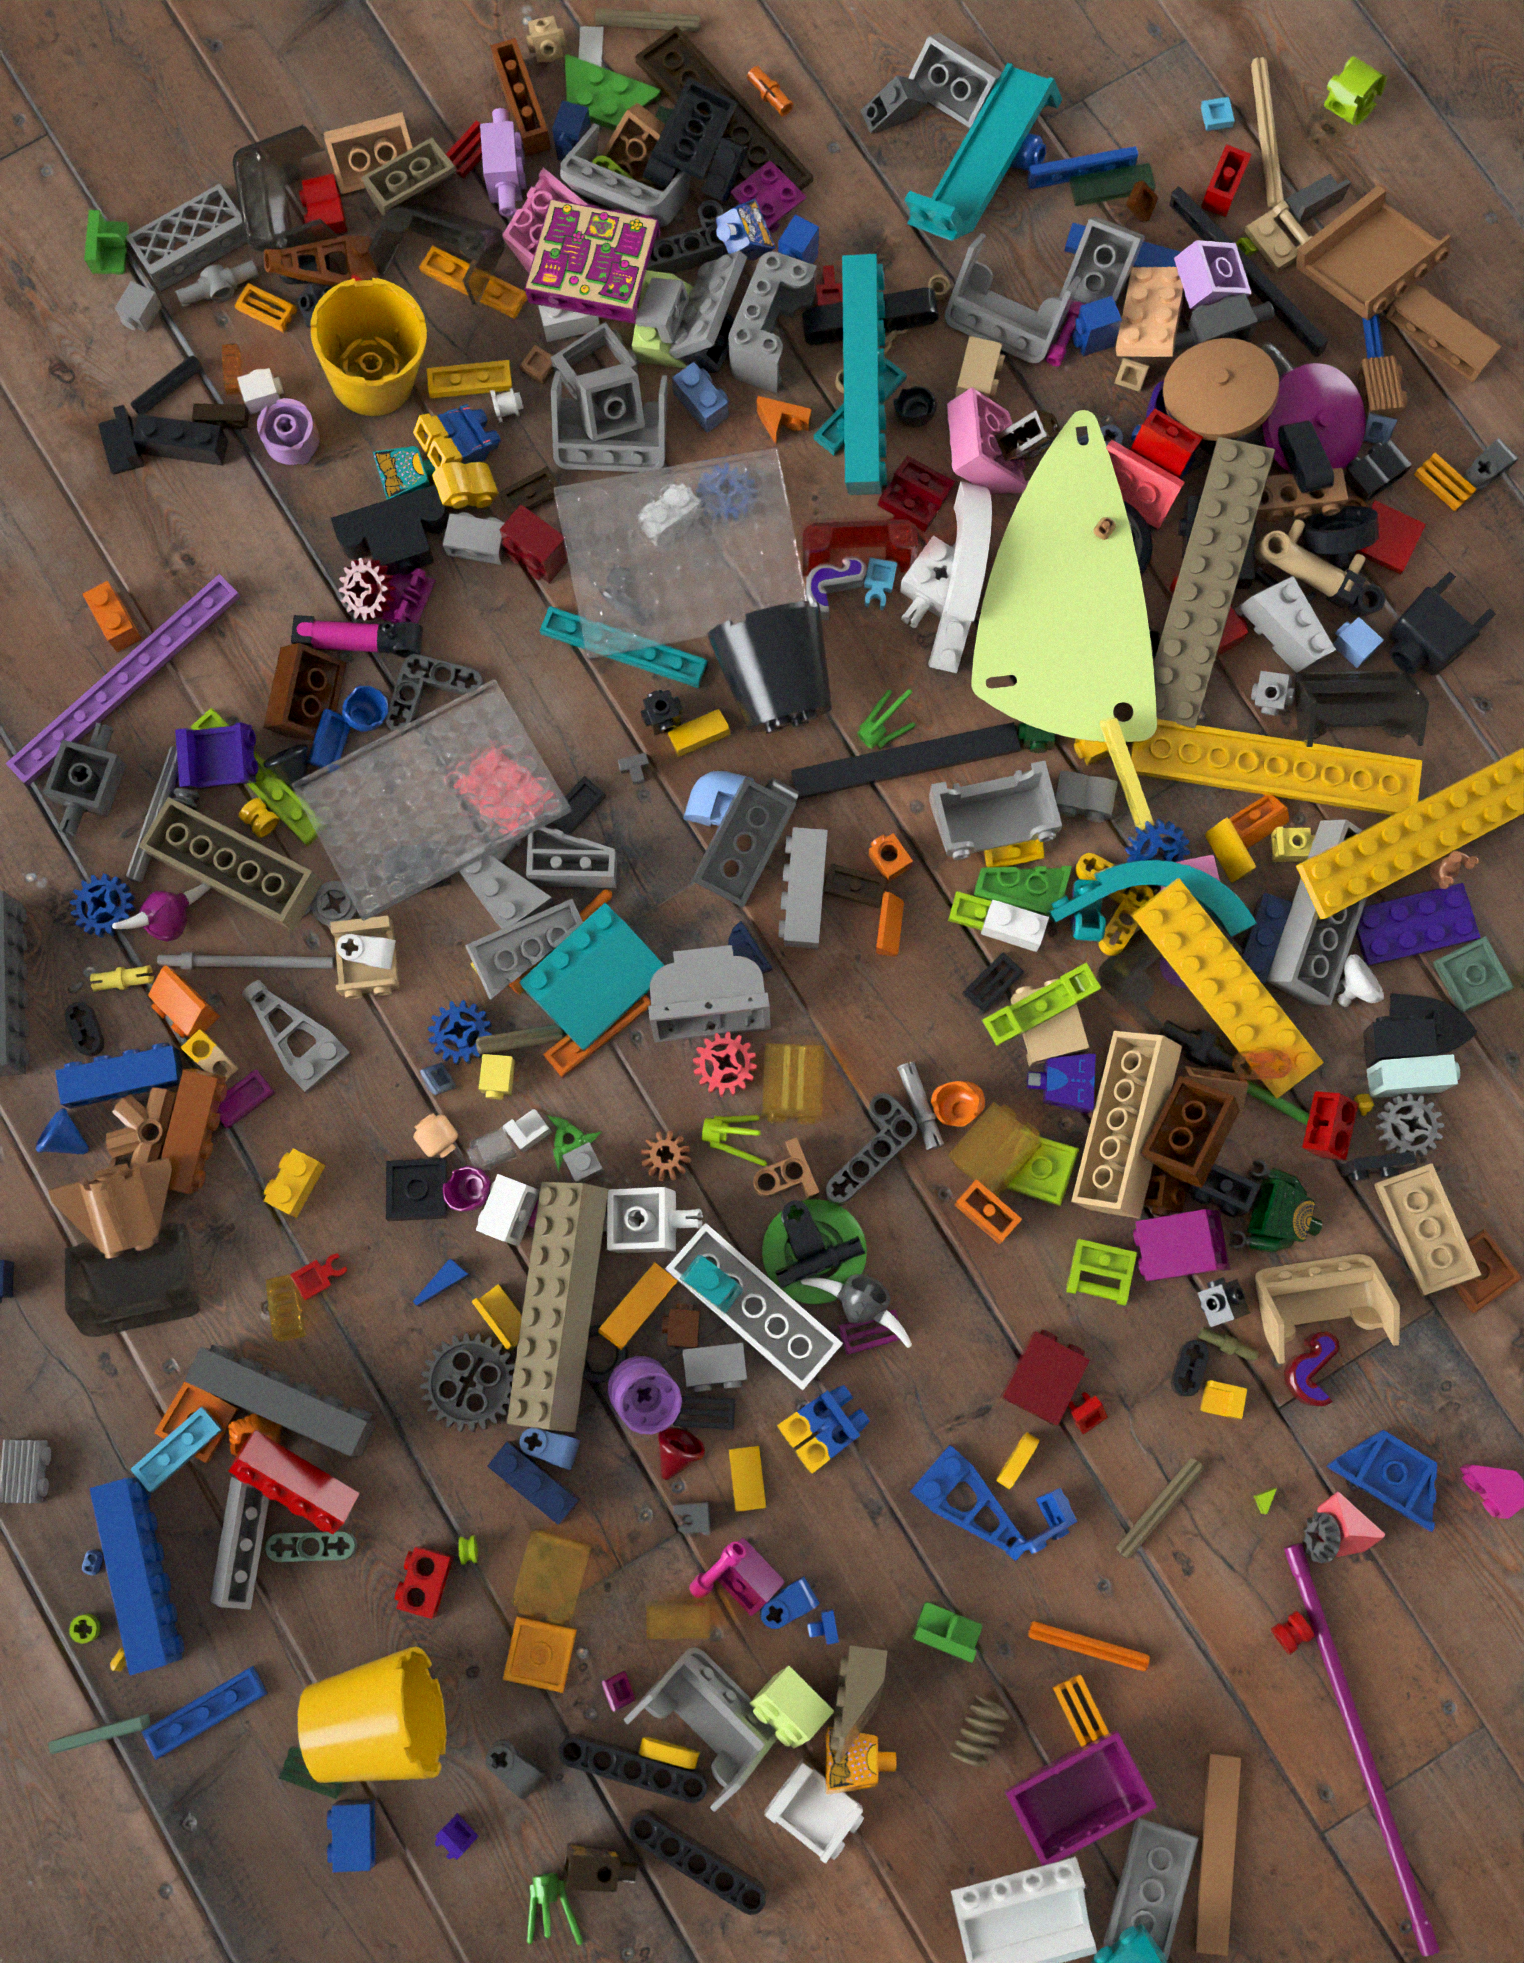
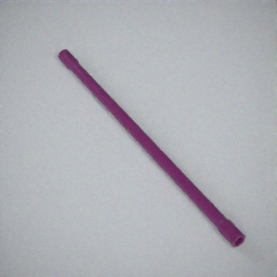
M1302 1543L1287 1546L1284 1548L1292 1574L1296 1578L1412 1921V1929L1422 1956L1434 1955L1440 1949L1431 1922L1428 1920L1323 1613Z

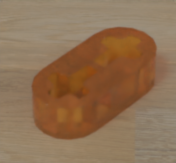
M237 343L223 344V382L226 394H242L237 378L242 376L239 346Z
M1250 1050L1236 1054L1232 1066L1235 1073L1243 1079H1278L1289 1074L1292 1063L1289 1056L1280 1050ZM1275 1057H1278L1284 1062V1065L1279 1066L1278 1071H1275L1273 1067L1265 1066V1063L1275 1062ZM1245 1058H1249L1252 1063H1259V1066L1249 1067L1248 1072H1245L1240 1067V1064L1245 1063Z

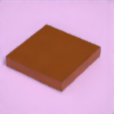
M1486 1229L1481 1230L1467 1240L1481 1276L1452 1286L1472 1313L1482 1309L1522 1279V1276Z

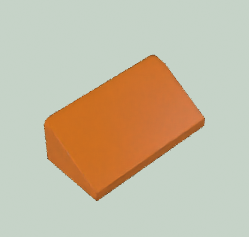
M1265 795L1229 819L1246 849L1270 835L1276 827L1286 825L1289 822L1288 808L1275 796Z
M885 892L882 896L876 952L879 955L897 956L904 901L890 892Z

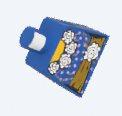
M756 199L740 204L716 218L717 237L724 242L728 254L740 250L747 257V260L753 261L775 249Z

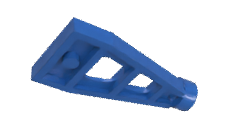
M949 1445L913 1486L910 1492L933 1513L1003 1549L1007 1555L1016 1561L1024 1553V1551L1018 1553L1016 1546L1028 1539L1015 1528L974 1466ZM961 1481L967 1482L977 1496L976 1505L968 1512H961L950 1506L947 1502L948 1494ZM983 1506H988L999 1518L1000 1524L993 1532H987L974 1522V1517ZM1016 1537L1015 1541L1008 1547V1539Z

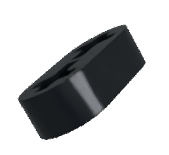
M83 1002L72 1003L66 1009L65 1020L74 1046L78 1052L85 1056H96L104 1048V1038L95 1012ZM79 1009L87 1013L83 1016L85 1025L83 1027L78 1020L74 1019L78 1015L77 1011ZM86 1032L89 1037L96 1039L92 1043V1049L83 1046L87 1042Z
M1199 1340L1185 1342L1179 1350L1171 1378L1172 1390L1179 1396H1192L1198 1392L1201 1386L1209 1351L1207 1346ZM1194 1346H1197V1352L1201 1354V1359H1195L1191 1367L1189 1366L1191 1356L1186 1354L1187 1349H1193ZM1187 1370L1191 1371L1189 1381L1193 1383V1387L1186 1388L1184 1392L1182 1391V1385L1178 1383V1379L1185 1378Z

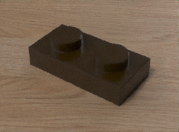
M548 466L498 492L510 515L514 513L520 504L528 510H532L562 494L561 488Z
M831 863L823 893L879 908L887 878Z

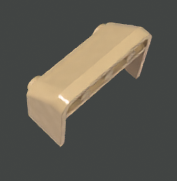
M1354 1254L1265 1268L1258 1271L1255 1275L1256 1292L1264 1333L1279 1364L1285 1363L1284 1343L1295 1338L1296 1328L1294 1325L1352 1317L1356 1325L1366 1330L1383 1327L1392 1345H1399L1400 1305L1375 1261L1367 1255Z

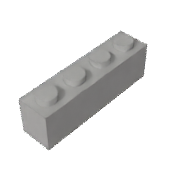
M793 827L792 836H786L785 853H790L791 857L790 864H784L783 881H788V892H782L781 909L786 910V918L779 921L778 934L779 938H784V947L818 949L828 830Z
M231 1477L210 1602L222 1608L251 1609L269 1498L265 1497L260 1490L252 1485L240 1482L236 1477Z

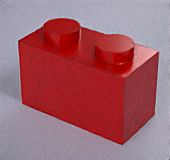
M1226 144L1206 190L1201 205L1202 209L1223 217L1227 216L1248 166L1251 153Z

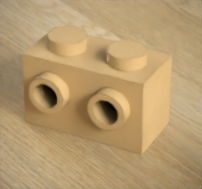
M969 336L955 398L972 387L988 398L990 396L995 397L999 380L994 379L995 372L1002 371L1005 355L1000 354L1002 343Z

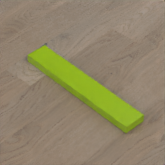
M211 707L190 727L193 730L229 725ZM254 751V758L258 763L256 783H247V785L308 847L328 828L327 824L282 779L269 769H266L263 766L265 761Z

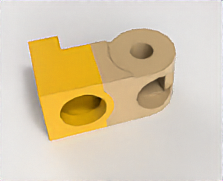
M201 1029L180 1047L203 1070L226 1076L225 1082L239 1069L223 1053L224 1051Z

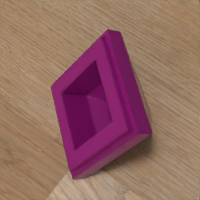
M625 1670L602 1681L604 1695L613 1712L636 1701Z

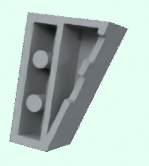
M1294 576L1250 597L1234 609L1240 616L1244 614L1255 625L1253 629L1258 635L1263 633L1274 644L1272 649L1296 673L1319 662L1336 650Z
M529 820L527 880L535 886L616 888V851L613 848L584 838L579 839L564 834L563 831L557 829L552 830L540 826L537 822Z
M478 846L454 862L460 875L500 929L555 906L551 896Z

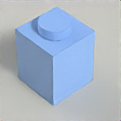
M1358 617L1352 624L1347 621L1337 630L1335 634L1338 638L1333 645L1349 662L1358 668L1378 649L1384 640Z

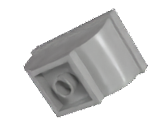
M732 945L674 951V963L661 967L651 979V1006H648L654 1042L715 1036V1033L726 1035L727 1032L734 1034L771 1029L768 993H765L762 972L754 961L742 956H733ZM714 1025L715 1029L710 1030L708 1027Z

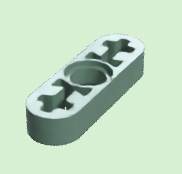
M336 1531L333 1535L329 1532L278 1533L268 1539L265 1549L267 1556L276 1562L345 1560L356 1552L357 1540L353 1534L347 1531ZM325 1536L329 1537L328 1543L340 1542L341 1537H344V1542L349 1543L350 1547L344 1550V1555L340 1554V1549H327L329 1556H325L327 1548ZM294 1537H298L296 1544L298 1556L296 1557L294 1556L295 1550L283 1551L282 1556H279V1551L273 1548L274 1544L279 1543L280 1538L283 1544H295ZM309 1537L317 1539L320 1544L319 1551L314 1556L306 1554L303 1549V1544Z

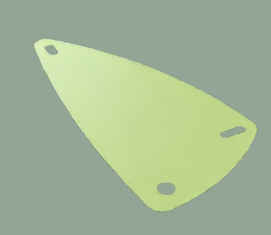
M1080 410L1071 416L1043 456L1030 478L1006 528L982 604L973 657L971 685L974 693L979 698L1012 718L1047 732L1090 741L1106 742L1099 723L1103 719L1114 717V707L1118 703L1125 702L1133 708V716L1129 721H1118L1125 742L1144 741L1151 738L1156 731L1157 714L1152 647L1140 569L1122 494L1097 418L1090 411ZM1087 426L1089 438L1087 445L1083 446L1078 443L1076 427ZM1103 517H1108L1115 522L1116 528L1108 539L1103 540L1094 534V528ZM1014 675L1017 678V683L1014 686L992 689L986 686V680L990 677Z

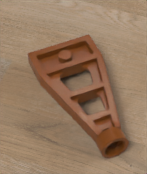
M340 236L282 250L266 249L264 253V265L267 273H278L279 275L334 287L341 282L350 280L353 274L362 280L378 278L371 236ZM337 252L344 254L347 274L341 275L328 271L324 257ZM314 255L318 271L299 268L297 257Z

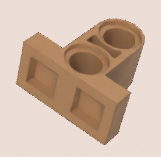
M797 1137L785 1143L790 1158L761 1169L755 1174L753 1179L755 1192L763 1198L776 1196L802 1185L808 1200L819 1196L820 1193ZM798 1165L803 1171L802 1176L795 1180L790 1179L785 1172L787 1167ZM763 1176L772 1177L775 1181L773 1189L769 1191L760 1189L758 1186L760 1178Z

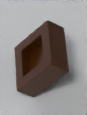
M1145 181L1135 182L1126 206L1140 222L1149 221L1159 198Z

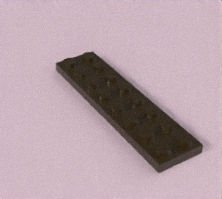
M678 26L672 28L635 56L638 66L674 105L688 77L737 102L722 138L729 137L749 147L738 174L742 181L771 160L800 191L813 182V175ZM698 109L700 113L708 115L706 111Z

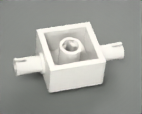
M933 535L903 577L900 593L913 600V603L901 618L906 624L911 620L910 627L916 628L927 610L941 618L952 573L956 542L953 546H949Z
M666 1187L608 1190L607 1213H605L603 1231H607V1250L616 1253L676 1251V1229L701 1228L703 1221L691 1218H703L701 1209L676 1210V1191ZM644 1219V1222L639 1225V1220Z

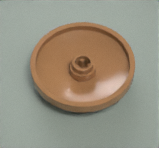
M1231 338L1205 341L1186 350L1169 368L1163 385L1164 404L1168 416L1201 435L1203 440L1217 441L1218 437L1234 439L1255 430L1270 416L1279 396V376L1276 366L1269 355L1252 343Z

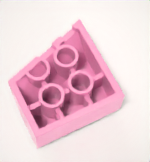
M544 167L539 173V180L535 187H531L527 193V200L523 207L516 211L502 234L507 245L528 272L531 268L550 199L558 201L566 199L574 204L588 205Z
M973 387L947 403L953 472L972 484L987 487L990 494L1023 493L1029 482L1025 481L1022 471L1026 468L1024 459L1005 461L995 438V435L1013 425L1009 411Z

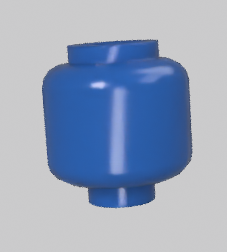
M1028 133L1010 166L1029 171L1031 165L1042 164L1046 155V145L1043 144L1041 136Z

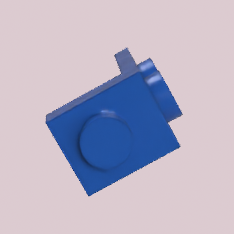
M1061 1488L1036 1498L1049 1527L1016 1546L1018 1553L1029 1549L1030 1553L1033 1554L1048 1546L1046 1543L1047 1539L1052 1537L1053 1541L1067 1535L1070 1533L1068 1527L1078 1522L1070 1507V1502L1063 1494Z

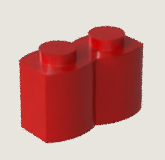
M334 173L302 180L303 190H299V196L302 206L307 207L308 213L304 214L308 231L313 230L316 238L348 231L341 195Z

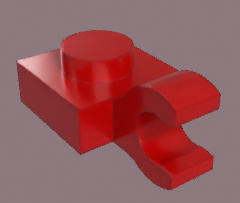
M834 265L823 266V284L816 285L817 305L822 306L843 302V283H835Z

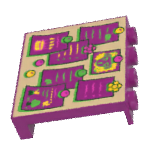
M550 199L525 285L528 302L636 324L635 319L638 314L637 303L655 237L660 238L661 235L658 219L648 215L637 216L627 214L622 210L600 209L592 204L586 206L574 204L566 199L559 201Z

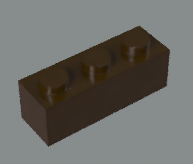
M193 403L192 420L197 423L218 425L222 429L233 428L240 430L248 428L249 411L245 404Z

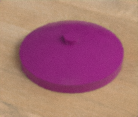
M1305 364L1287 371L1279 378V396L1275 408L1262 423L1268 448L1275 449L1274 459L1292 474L1279 445L1278 429L1281 425L1309 420L1314 427L1332 469L1346 468L1359 452L1366 428L1364 404L1357 388L1343 372L1326 364Z

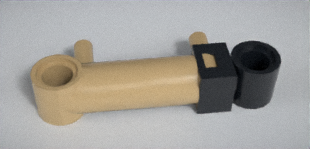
M1302 520L1294 521L1288 535L1279 530L1272 531L1255 542L1254 555L1261 563L1273 564L1327 595L1326 600L1340 608L1348 607L1349 611L1355 616L1364 617L1381 610L1384 606L1385 594L1379 586L1371 584L1362 587L1366 579L1358 575L1366 560L1363 555L1356 554L1348 570L1343 571L1296 544L1305 527V523ZM1269 541L1275 544L1276 553L1270 551L1268 547ZM1363 595L1368 597L1369 607L1364 604Z

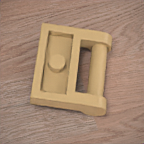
M1285 201L1280 202L1271 211L1247 225L1244 233L1276 273L1297 260V249L1313 237H1309L1289 211L1290 207ZM1280 218L1300 243L1299 246L1295 247L1275 222Z

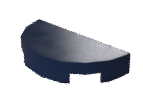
M740 921L733 927L728 939V945H732L733 956H742L754 961L762 974L771 971V965L743 922Z

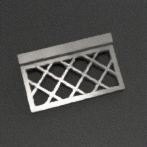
M218 184L129 234L126 238L161 292L254 239V236L243 215L235 207L221 184ZM221 195L222 201L219 207L209 205L212 199ZM191 211H199L196 220L185 219V217ZM206 212L216 214L214 222L203 221ZM223 215L235 216L227 222L221 223ZM168 224L175 225L172 233L162 232L164 226ZM182 226L193 227L190 236L180 235ZM200 228L211 229V231L197 237ZM145 237L151 238L148 247L136 244V242ZM159 239L169 240L166 249L156 248ZM176 242L187 243L181 248L174 250ZM153 255L163 256V258L150 265Z

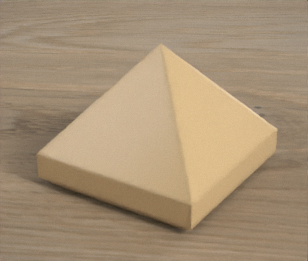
M1123 357L1114 384L1141 392L1150 365Z

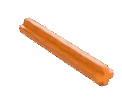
M1033 1621L1030 1624L1028 1636L1031 1639L1140 1671H1146L1149 1666L1150 1657L1147 1654Z

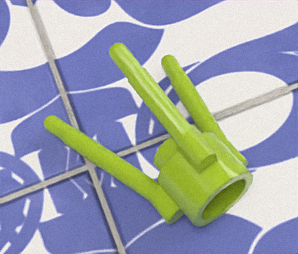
M714 1115V1119L705 1118L702 1141L710 1142V1148L721 1149L761 1166H767V1161L721 1143V1141H727L728 1133L760 1136V1130L729 1127L728 1124L758 1121L760 1119L758 1115L728 1117Z

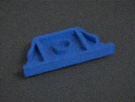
M1380 1430L1327 1464L1326 1467L1422 1528L1433 1532L1435 1528V1522H1433V1503H1436L1434 1482L1437 1478V1463L1385 1430Z

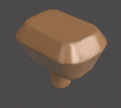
M1103 517L1095 526L1094 534L1100 539H1108L1116 528L1115 522L1108 517Z

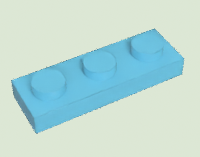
M201 1406L130 1470L149 1493L154 1492L224 1429L204 1406Z

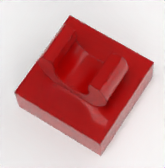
M1086 1392L1081 1394L1085 1403L1080 1407H1076L1072 1401L1069 1402L1073 1420L1083 1435L1108 1418L1103 1404L1096 1395L1090 1398Z

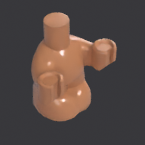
M1453 851L1431 862L1429 871L1432 878L1439 883V886L1442 889H1447L1454 883L1453 879L1459 874L1461 864L1467 869H1472L1479 863V860L1475 856L1469 857L1463 852Z

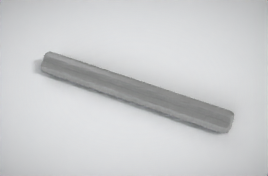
M175 746L169 748L126 874L128 879L135 882L143 881L151 858L149 854L138 846L167 798L172 797L179 776L177 747Z

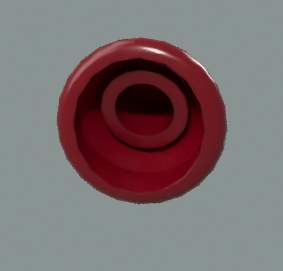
M667 1427L658 1433L661 1477L664 1480L673 1478L705 1456L706 1451L703 1443L688 1431L676 1427Z

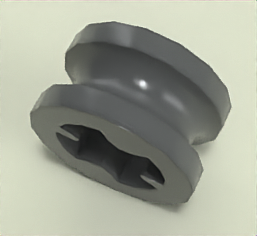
M182 788L174 789L173 793L176 797L173 799L193 810L197 809L195 800H198L200 797L198 793Z

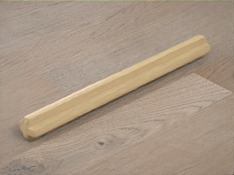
M1261 57L1253 59L1251 70L1267 204L1270 208H1274L1277 204L1284 201L1268 66L1267 60Z

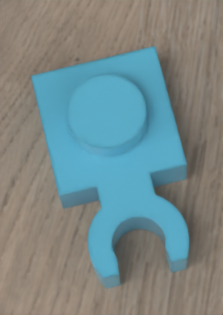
M869 558L864 588L872 590L868 591L865 596V607L869 608L870 600L877 598L880 600V610L885 608L886 595L884 592L892 593L897 562Z

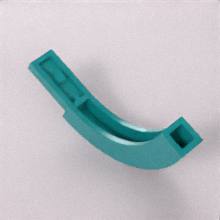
M1160 860L1126 862L1094 873L1098 885L1095 886L1093 882L1084 885L1077 890L1079 895L1068 899L1066 895L1052 902L1053 908L1047 911L1052 922H1057L1118 890L1138 885L1167 887L1175 879L1179 878L1198 903L1217 921L1226 937H1232L1257 924L1241 899L1216 878L1188 865Z

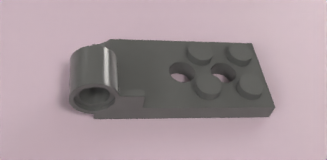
M745 777L691 881L744 908L796 806L795 803L799 791L774 777L768 781L765 787ZM747 834L751 839V845L747 850L741 851L737 847V839L739 836ZM734 860L737 863L738 870L735 875L728 877L724 873V865L727 861Z

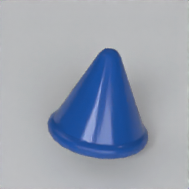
M62 1108L45 1127L35 1149L39 1153L86 1154L89 1151V1146L69 1117L67 1110Z

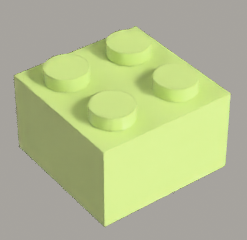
M790 1666L775 1674L749 1703L754 1708V1715L764 1724L769 1723L777 1731L775 1735L779 1741L787 1747L791 1745L793 1749L809 1741L834 1713V1710Z

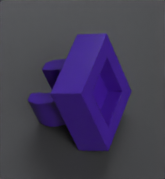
M457 1813L435 1836L437 1838L435 1845L438 1847L442 1844L449 1851L446 1857L448 1859L454 1857L457 1860L479 1836Z

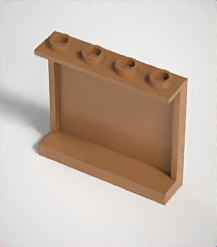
M1379 185L1297 249L1296 268L1367 321L1374 315L1383 312L1389 303L1397 297L1403 296L1409 287L1417 281L1423 280L1429 271L1438 264H1443L1450 255L1451 236L1449 234L1438 241L1385 203L1386 190Z

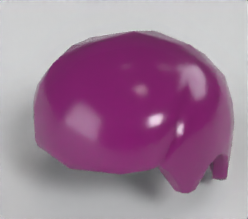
M471 1165L454 1170L450 1180L443 1184L444 1201L451 1209L460 1212L474 1211L482 1207L486 1203L491 1190V1183L487 1174L481 1168Z

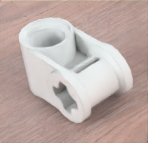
M346 934L338 940L337 952L343 959L351 962L391 969L396 940ZM351 940H354V944L359 949L358 951H353L351 956H348V951L344 949V945L350 944Z

